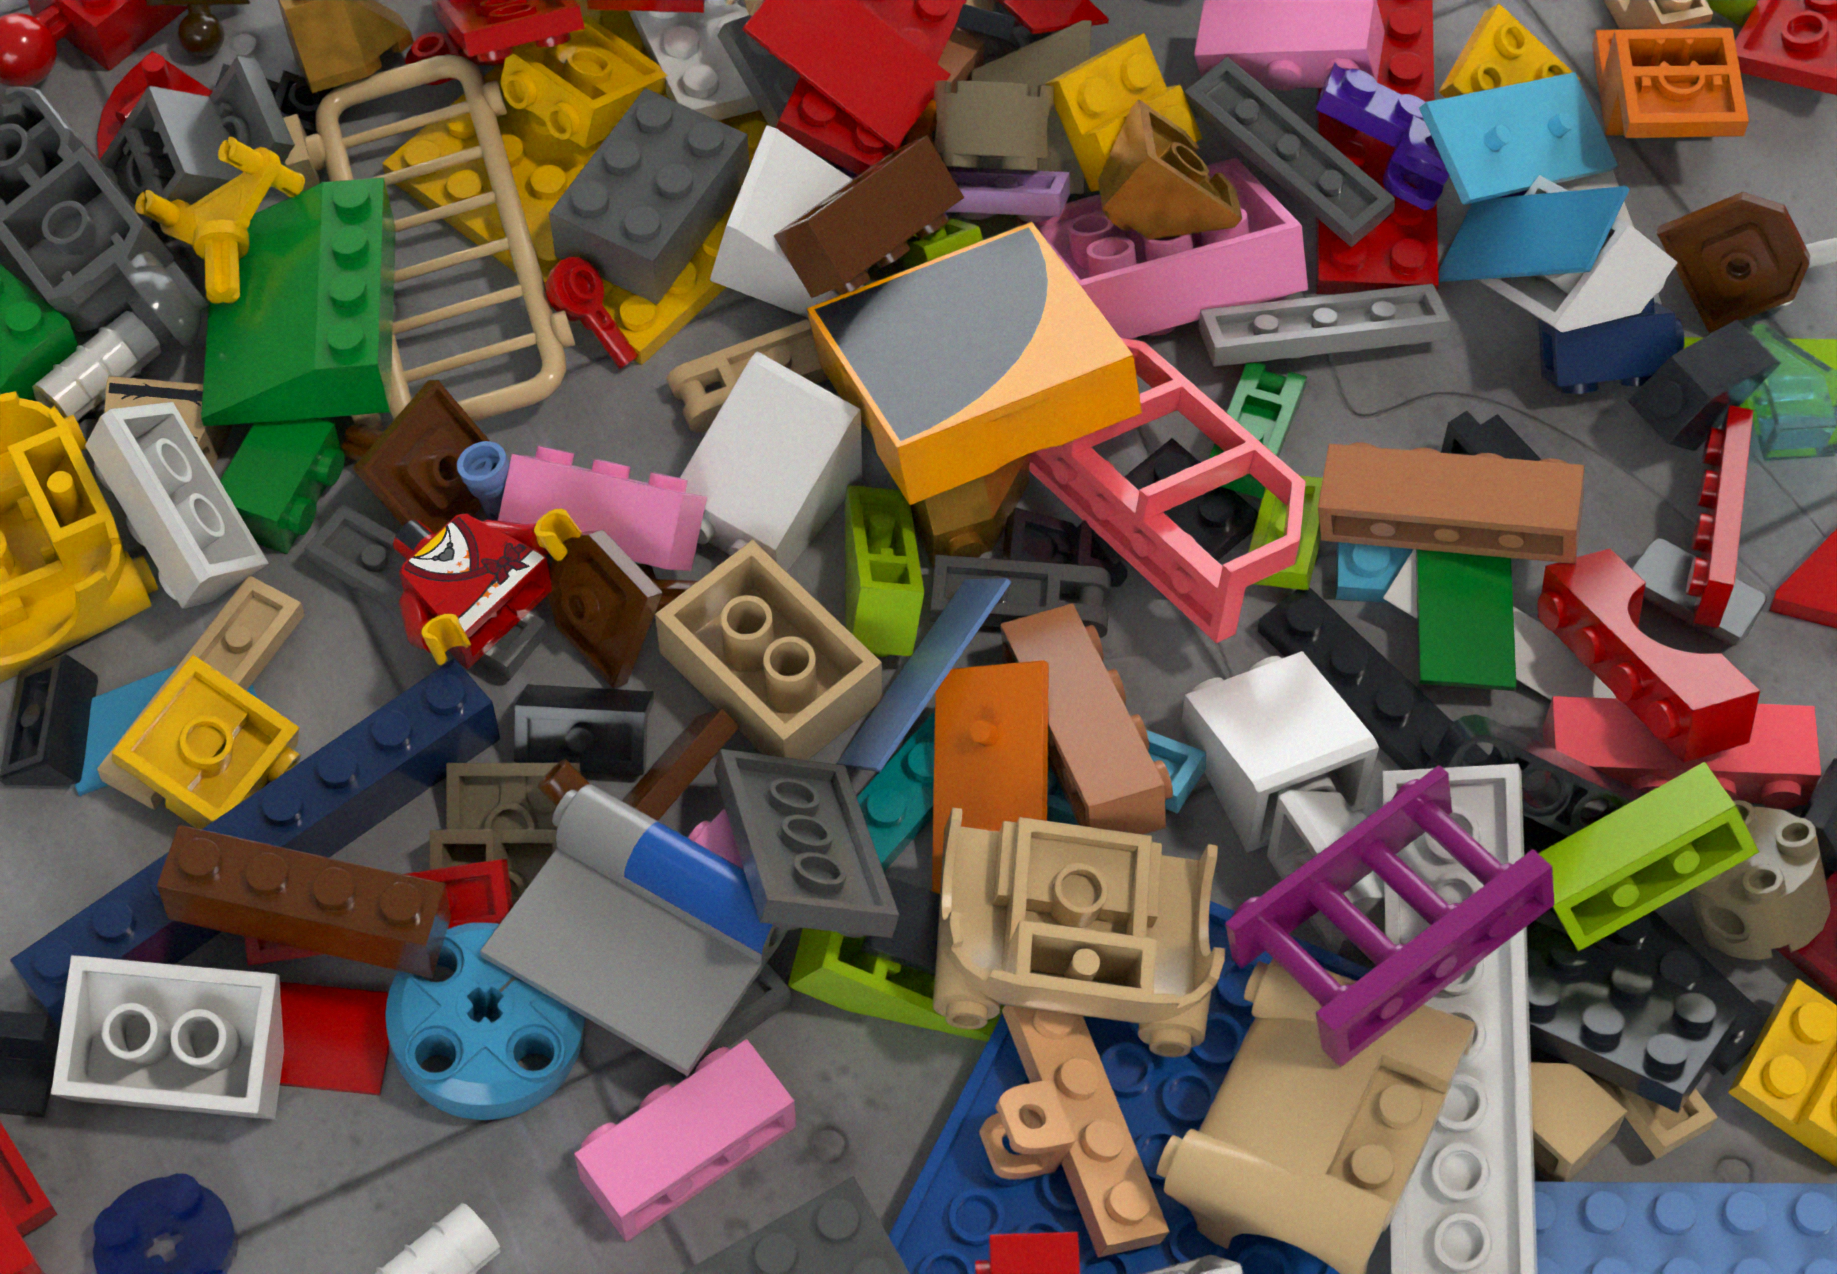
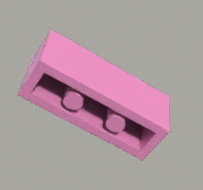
M1204 0L1194 56L1201 77L1228 56L1265 89L1289 91L1296 88H1323L1325 79L1334 63H1337L1338 67L1346 70H1362L1370 74L1377 82L1384 27L1377 0Z
M537 446L535 457L512 454L498 521L521 524L537 523L547 512L562 508L568 512L581 532L604 530L634 562L667 570L691 571L707 497L686 492L688 480L651 472L649 482H641L629 479L631 469L629 466L594 459L592 469L590 470L572 465L574 453L543 446Z
M747 1039L732 1049L721 1047L711 1052L698 1064L695 1070L696 1073L675 1087L664 1085L657 1088L641 1102L639 1111L618 1125L607 1123L600 1126L585 1138L581 1149L574 1153L580 1180L625 1242H628L796 1128L794 1099Z

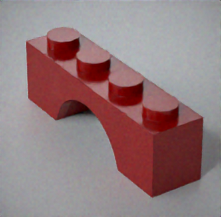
M1608 548L1576 557V564L1557 562L1545 566L1542 591L1537 603L1538 618L1683 763L1750 743L1760 690L1721 653H1691L1673 649L1652 640L1638 629L1646 582L1616 553Z

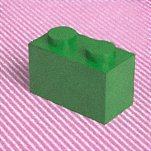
M319 418L258 422L254 423L220 482L257 544L288 554L298 535H305L311 528L316 515L318 500L326 486H333L338 481L344 467L345 455L341 451L335 424Z

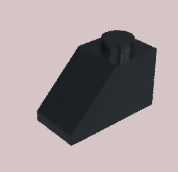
M1736 319L1672 355L1628 402L1667 444L1696 451L1706 441L1710 427L1718 428L1723 423L1728 406L1739 407L1773 373L1781 362L1742 321Z

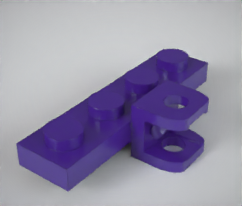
M1334 63L1325 79L1315 110L1394 147L1395 149L1387 161L1383 175V185L1386 191L1423 210H1430L1435 206L1442 194L1449 174L1419 110V107L1426 102L1413 95L1399 94L1377 83L1370 74L1362 70H1346L1338 67L1337 63ZM1406 182L1414 184L1418 189L1409 186ZM1528 190L1500 196L1498 198L1523 196L1526 194Z

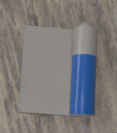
M592 784L585 785L578 792L571 789L559 802L552 819L553 825L558 827L556 833L557 849L480 950L481 957L688 1076L775 952L788 930L778 928L769 923H760L743 868Z

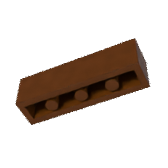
M179 824L157 883V888L169 920L433 978L451 919L445 883Z

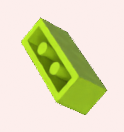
M1703 762L1538 854L1552 866L1555 905L1552 909L1576 949L1580 951L1758 854L1759 850L1735 803L1708 765Z

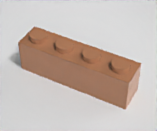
M1356 442L1349 445L1329 443L1318 503L1321 541L1576 564L1584 503L1585 465L1568 464L1563 460L1554 458L1531 461L1503 458L1493 453H1481L1472 456L1440 453L1431 448L1401 450L1378 448L1364 442Z
M1073 603L1000 624L1003 664L1039 660L1049 663L1048 762L1078 825L1142 835L1166 828L1165 800L1173 797V788L1168 770L1162 760L1153 762L1148 752L1149 740L1147 731L1139 714L1129 715L1125 707L1126 695L1122 680L1116 669L1107 671L1103 663V648L1096 628L1093 625L1084 626Z

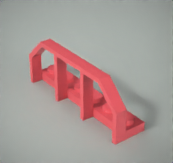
M1121 338L1133 354L1136 374L1152 388L1139 394L1142 413L1063 445L1030 453L1029 471L1083 521L1086 520L1089 527L1215 643H1218L1236 634L1246 587L1295 564L1300 543L1306 481L1144 341ZM1178 410L1225 452L1138 490L1109 461L1102 458L1091 447ZM1250 473L1287 506L1284 537L1227 562L1222 566L1190 534L1184 532L1163 512Z

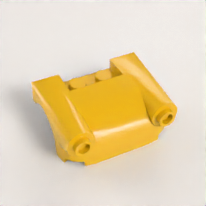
M16 391L0 394V683L18 675L20 671L38 665L151 607L148 594L158 590L156 581L144 556L141 555L131 559L128 552L124 550L114 517L81 451L87 449L85 446L87 442L75 416L72 414L63 418L55 406L50 409L38 401L21 399Z

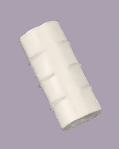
M126 311L108 326L99 328L98 334L83 346H77L76 351L62 363L53 365V370L32 386L34 396L38 402L50 409L55 406L63 418L73 414L76 420L79 421L87 413L94 412L95 407L105 399L108 376L131 378L134 375L141 374V369L161 354L159 341L142 320L132 312Z
M461 1203L438 1223L433 1222L432 1228L411 1245H405L404 1250L384 1267H377L375 1274H476L478 1270L501 1252L500 1245L478 1215L469 1206Z

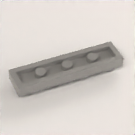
M1425 284L1200 310L1198 329L1212 364L1215 367L1448 340L1451 320L1434 285Z

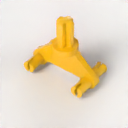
M228 137V141L225 139L218 150V158L220 161L243 171L242 174L192 205L180 199L170 202L156 195L151 190H145V193L142 192L135 204V210L138 214L160 223L161 230L165 234L193 246L195 253L202 259H205L206 297L215 304L222 302L231 304L240 297L239 259L243 258L249 250V233L247 228L270 186L285 193L288 197L294 198L295 194L299 195L305 184L304 176L282 165L280 157L276 153L265 147H259L254 150L234 137Z

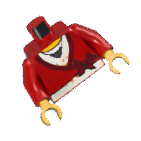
M562 508L554 509L544 514L537 523L531 524L489 519L480 521L469 514H459L436 534L419 520L414 519L407 522L396 534L393 548L407 559L399 570L403 593L399 599L398 606L409 643L418 649L432 653L438 665L448 661L445 652L449 650L467 670L473 666L552 591L547 558L544 555L550 553L553 559L557 561L562 560L568 553L563 542L572 537L579 538L582 535L581 530L568 512Z

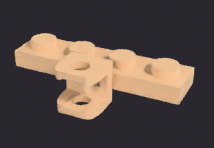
M1005 1005L1002 1013L1030 1083L1013 1087L1004 1092L996 1103L995 1108L998 1113L990 1116L979 1131L994 1173L1005 1179H1025L1053 1173L1062 1164L1098 1258L1160 1244L1170 1231L1083 1016ZM1008 1136L1011 1149L1021 1153V1155L1009 1153L1002 1144V1137Z

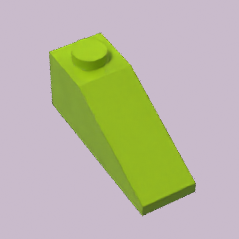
M847 485L845 493L846 629L876 657H887L890 655L912 656L925 592L911 506L900 490Z
M811 928L802 929L788 982V987L845 1011L988 1042L1002 1015L1005 1005L1000 1004V1013L996 1017L988 1019L987 1024L982 1028L962 1029L951 1026L946 1022L945 1016L938 1014L933 1009L934 975L860 951L863 937H848L836 931Z

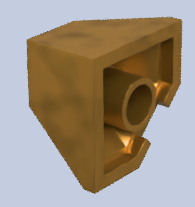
M278 0L294 58L312 93L369 77L382 67L379 58L382 53L392 47L393 52H402L414 43L412 33L402 16L374 0Z
M1138 99L1131 107L1098 179L1102 210L1105 216L1118 228L1129 231L1132 228L1149 240L1235 228L1242 220L1237 190L1222 173L1216 172L1211 178L1208 175L1209 170L1206 164L1195 153L1200 147L1187 132Z
M1030 453L1003 465L990 474L910 505L912 519L933 569L935 567L936 555L979 558L982 554L993 550L1005 528L1006 518L1017 506L1029 484Z

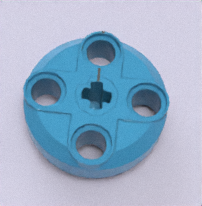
M467 923L447 929L436 967L441 966L451 969L455 972L452 977L442 982H431L420 975L398 971L389 990L386 1005V1028L390 1050L400 1073L411 1088L425 1101L439 1110L473 1120H494L511 1117L530 1110L545 1101L563 1084L570 1074L579 1056L585 1034L584 1016L481 957L480 950L500 925L493 923ZM534 1053L543 1054L551 1060L547 1067L538 1071L525 1070L518 1065L521 1058ZM436 1055L446 1056L454 1061L450 1068L438 1073L427 1072L420 1067L424 1060Z

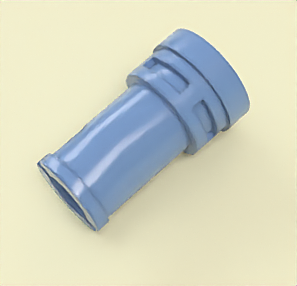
M491 441L478 442L469 446L461 453L457 461V470L461 479L467 485L468 490L473 496L478 498L484 510L486 520H498L509 470V460L504 449L499 444Z

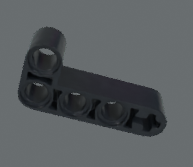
M1477 714L1463 716L1452 723L1425 768L1433 769L1438 765L1442 768L1519 764L1522 772V784L1526 777L1535 771L1544 770L1551 772L1550 779L1544 787L1533 791L1522 789L1523 815L1568 837L1647 794L1503 724ZM1486 742L1494 745L1487 759L1479 763L1463 761L1465 752L1474 744ZM1600 798L1609 800L1607 808L1602 814L1594 818L1580 817L1582 808L1588 802Z

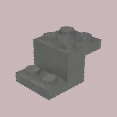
M237 56L210 97L148 86L100 161L134 206L139 195L142 192L145 193V190H151L156 195L170 202L180 199L192 205L243 173V171L220 161L218 158L220 145L225 139L228 141V137H234L254 150L259 147L269 149L280 157L281 164L286 161L295 144L258 60ZM142 215L162 241L166 234L161 230L160 223Z

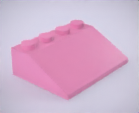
M1237 158L1206 165L1209 170L1208 175L1211 178L1216 172L1222 173L1237 190L1242 220L1235 228L1149 240L1132 228L1129 231H1125L1114 225L1102 210L1100 194L1066 203L1060 217H1052L1042 222H1033L1120 338L1132 339L1143 335H1164L1173 331L1176 326L1199 320L1200 310L1283 301L1288 295L1308 290L1302 225ZM1018 216L1016 217L1018 227L1030 223L1019 219Z

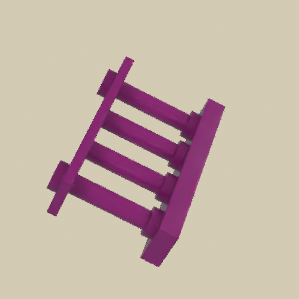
M1440 765L1422 778L1413 779L1405 783L1398 789L1391 801L1265 894L1246 900L1238 907L1232 918L1225 922L1232 959L1241 969L1267 951L1322 1006L1321 1009L1315 1012L1321 1047L1339 1067H1342L1555 905L1552 866L1535 850L1532 849L1514 864H1501L1449 816L1453 812L1449 774ZM1426 832L1484 886L1462 903L1449 905L1396 854ZM1373 871L1413 908L1430 927L1406 945H1395L1343 893ZM1320 911L1376 967L1353 985L1341 986L1289 933Z

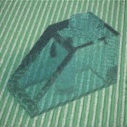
M1765 324L1752 325L1750 331L1781 362L1773 373L1747 398L1749 408L1754 410L1753 423L1763 460L1776 461L1835 456L1837 453V371Z

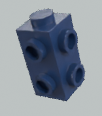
M1654 298L1650 299L1639 314L1567 332H1560L1538 318L1541 376L1557 387H1561L1562 392L1569 394L1594 392L1599 389L1598 382L1621 380V385L1643 386L1672 355L1683 350L1685 344L1684 330L1680 319L1675 318L1674 311L1657 302L1654 303Z

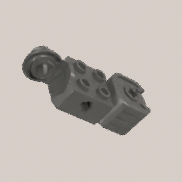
M31 87L7 88L6 97L11 101V104L6 106L0 104L1 241L46 301L69 320L70 324L78 332L101 328L106 323L113 322L124 312H132L134 310L161 343L164 344L174 336L189 351L200 331L201 311L210 305L209 301L175 261L172 262L174 256L143 216L136 212L135 206L109 175L108 170L80 134L39 89Z

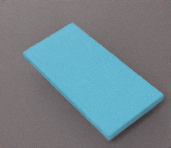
M1575 72L1429 101L1419 107L1463 205L1529 190L1539 175L1557 184L1609 172L1618 167Z

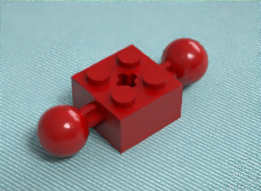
M27 0L31 13L34 16L23 13H11L0 17V83L10 87H31L43 81L51 73L57 58L56 42L63 37L105 69L111 71L183 13L187 6H147L146 0Z

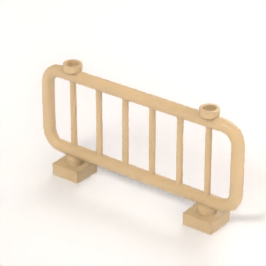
M451 54L431 57L332 89L321 100L317 108V134L306 136L297 114L283 118L295 144L285 161V165L304 176L305 184L301 191L303 192L321 183L318 170L323 168L327 169L329 181L354 180L346 149L466 113L471 114L480 146L373 178L384 177L385 184L388 186L483 157L492 192L395 220L396 233L496 203L506 238L394 271V284L509 249L520 285L393 322L390 413L394 419L412 400L407 383L535 344L538 347L542 367L534 378L458 401V404L474 422L536 404L550 397L561 385L566 373L564 349L575 345L565 310L553 313L549 300L546 297L545 283L496 119L498 116L508 114L498 81L494 80L486 83L483 74L475 63L465 57ZM455 78L462 83L467 100L465 102L348 137H342L339 117L345 109L353 105L440 79ZM523 296L533 333L404 371L395 334ZM380 413L351 415L357 427L359 425H366L376 430L384 429Z

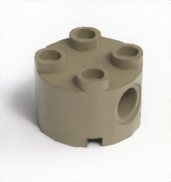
M935 81L934 100L936 103L937 126L933 146L938 154L942 155V161L945 166L979 168L980 157L1002 158V169L1039 171V159H1051V153L1048 148L1047 128L1050 110L1054 101V86L1038 85L1036 97L1030 96L1031 87L1025 83L957 81L956 93H951L950 81Z
M1742 800L1733 801L1759 853L1689 891L1695 919L1700 925L1701 933L1708 944L1730 957L1750 960L1773 958L1772 949L1781 948L1789 944L1790 952L1796 951L1806 946L1823 930L1831 910L1815 826L1811 821L1798 818L1784 810L1753 807L1749 802Z

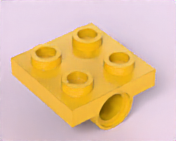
M1498 3L1486 10L1441 86L1439 93L1444 98L1574 72Z

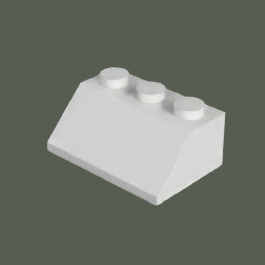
M1539 175L1525 195L1565 192L1568 190ZM1616 217L1590 272L1477 280L1558 331L1567 332L1641 313L1650 299L1654 298L1661 291L1667 276L1678 262L1629 223Z
M173 402L110 409L100 416L85 444L95 462V473L103 486L115 495L127 515L126 523L131 535L137 542L146 547L159 569L158 577L162 587L170 597L178 601L182 609L213 602L244 581L249 575H253L269 564Z
M71 955L51 1094L80 1102L275 1120L284 1055L279 975Z

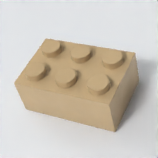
M753 540L655 614L660 654L717 710L723 709L740 726L738 730L764 755L809 760L874 708L882 699V662Z

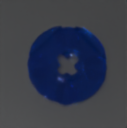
M183 1173L150 1179L126 1190L113 1201L110 1207L105 1208L99 1213L93 1228L95 1235L93 1260L97 1274H226L232 1265L233 1255L237 1256L239 1244L236 1227L223 1201L211 1189L198 1184L194 1177ZM168 1233L170 1236L180 1234L184 1237V1240L175 1245L178 1256L173 1260L165 1262L159 1254L148 1258V1249L154 1245V1239L158 1236Z

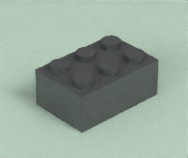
M644 88L549 212L555 257L562 260L568 257H580L588 261L598 271L602 279L658 305L739 195L750 167L748 135Z

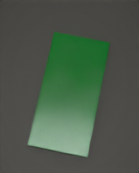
M1416 549L1419 684L1515 691L1517 686L1511 558Z

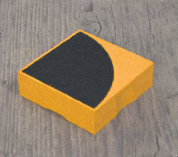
M1033 222L807 308L822 369L840 397L861 409V422L868 428L874 439L877 455L909 505L990 474L1003 465L1026 454L1063 445L1142 413L1133 354Z

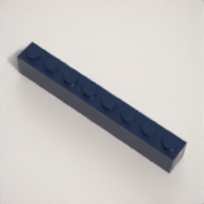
M453 658L201 830L329 858L447 777V763H467L499 741L501 738L493 702L458 661ZM168 852L10 959L27 993L44 1015H49L59 1035L71 955L175 965L223 932L168 919L157 888Z

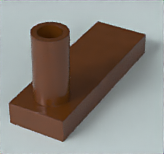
M723 709L696 716L623 799V802L658 821L740 726ZM565 759L554 766L538 784V788L558 806L563 796L569 790L574 789L578 792L590 783Z

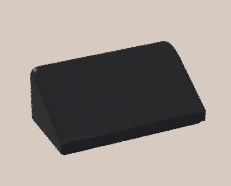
M67 654L19 672L0 771L1 783L5 785L67 786L81 781L92 698L96 696L98 676L95 672Z

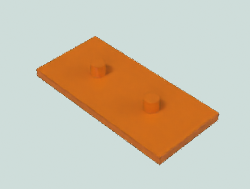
M1044 660L954 668L950 670L935 692L932 892L940 894L944 828L952 808L963 809L961 827L999 832L1003 821L1017 823L1019 817L1047 821L1049 663Z

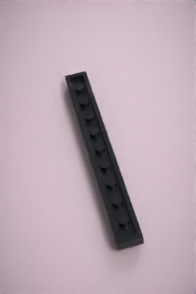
M1310 587L1309 590L1297 589L1259 618L1257 631L1284 657L1303 651L1374 736L1379 748L1401 769L1415 770L1426 768L1453 721ZM1474 744L1465 752L1463 761L1479 763L1487 759L1489 755L1478 744ZM1523 815L1524 855L1532 849L1540 853L1568 837ZM1551 907L1549 910L1555 914L1554 910ZM1653 910L1591 944L1605 952L1739 1011L1734 1032L1712 1063L1723 1076L1749 1054L1768 1017L1657 912Z

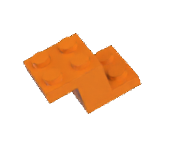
M1733 28L1595 31L1592 49L1606 136L1625 135V138H1669L1745 135L1749 118Z

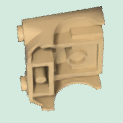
M952 808L944 828L933 998V1009L938 1014L945 1016V1020L949 1025L962 1029L982 1028L987 1024L988 1019L994 1018L1000 1013L1001 1004L1139 1023L1138 1037L1144 1043L1150 1045L1149 1049L1153 1053L1166 1057L1187 1055L1191 1052L1192 1047L1199 1046L1204 1042L1211 990L1219 980L1225 957V948L1214 947L1211 952L1209 944V907L1218 845L1208 844L1200 859L1193 860L1162 855V843L1152 842V836L1023 817H1019L1017 823L1003 821L999 832L961 827L963 809Z
M1274 958L1270 964L1259 961L1250 976L1244 994V999L1253 1003L1252 1016L1256 1018L1251 1024L1199 1131L1190 1129L1183 1139L1175 1135L1169 1139L1160 1158L1157 1175L1166 1178L1164 1193L1189 1208L1197 1223V1230L1217 1245L1228 1249L1234 1236L1242 1233L1258 1234L1297 1246L1326 1262L1340 1274H1366L1368 1260L1381 1232H1385L1388 1224L1390 1225L1442 1112L1445 1099L1451 1088L1453 1075L1463 1054L1468 1055L1476 1023L1422 1005L1342 1067H1339L1321 1047L1315 1012L1321 1009L1322 1006ZM1327 971L1341 986L1353 985L1357 982Z

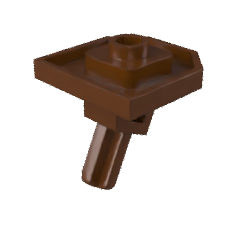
M1744 191L1660 225L1657 230V236L1666 253L1678 262L1674 268L1709 333L1726 326L1736 319L1742 321L1794 300L1810 264L1811 255L1786 206Z
M428 380L384 432L366 425H359L358 427L351 425L345 430V440L341 446L342 451L347 457L358 461L352 469L402 526L416 519L436 534L456 515L469 514L474 517L482 507L478 498L472 495L467 485L461 479L457 470V461L461 453L469 446L490 440L439 380Z
M604 530L582 532L579 538L572 537L563 542L568 553L562 560L557 561L553 559L549 570L552 591L548 594L555 626L614 689L628 683L654 615L698 581L656 579L651 565L634 563Z

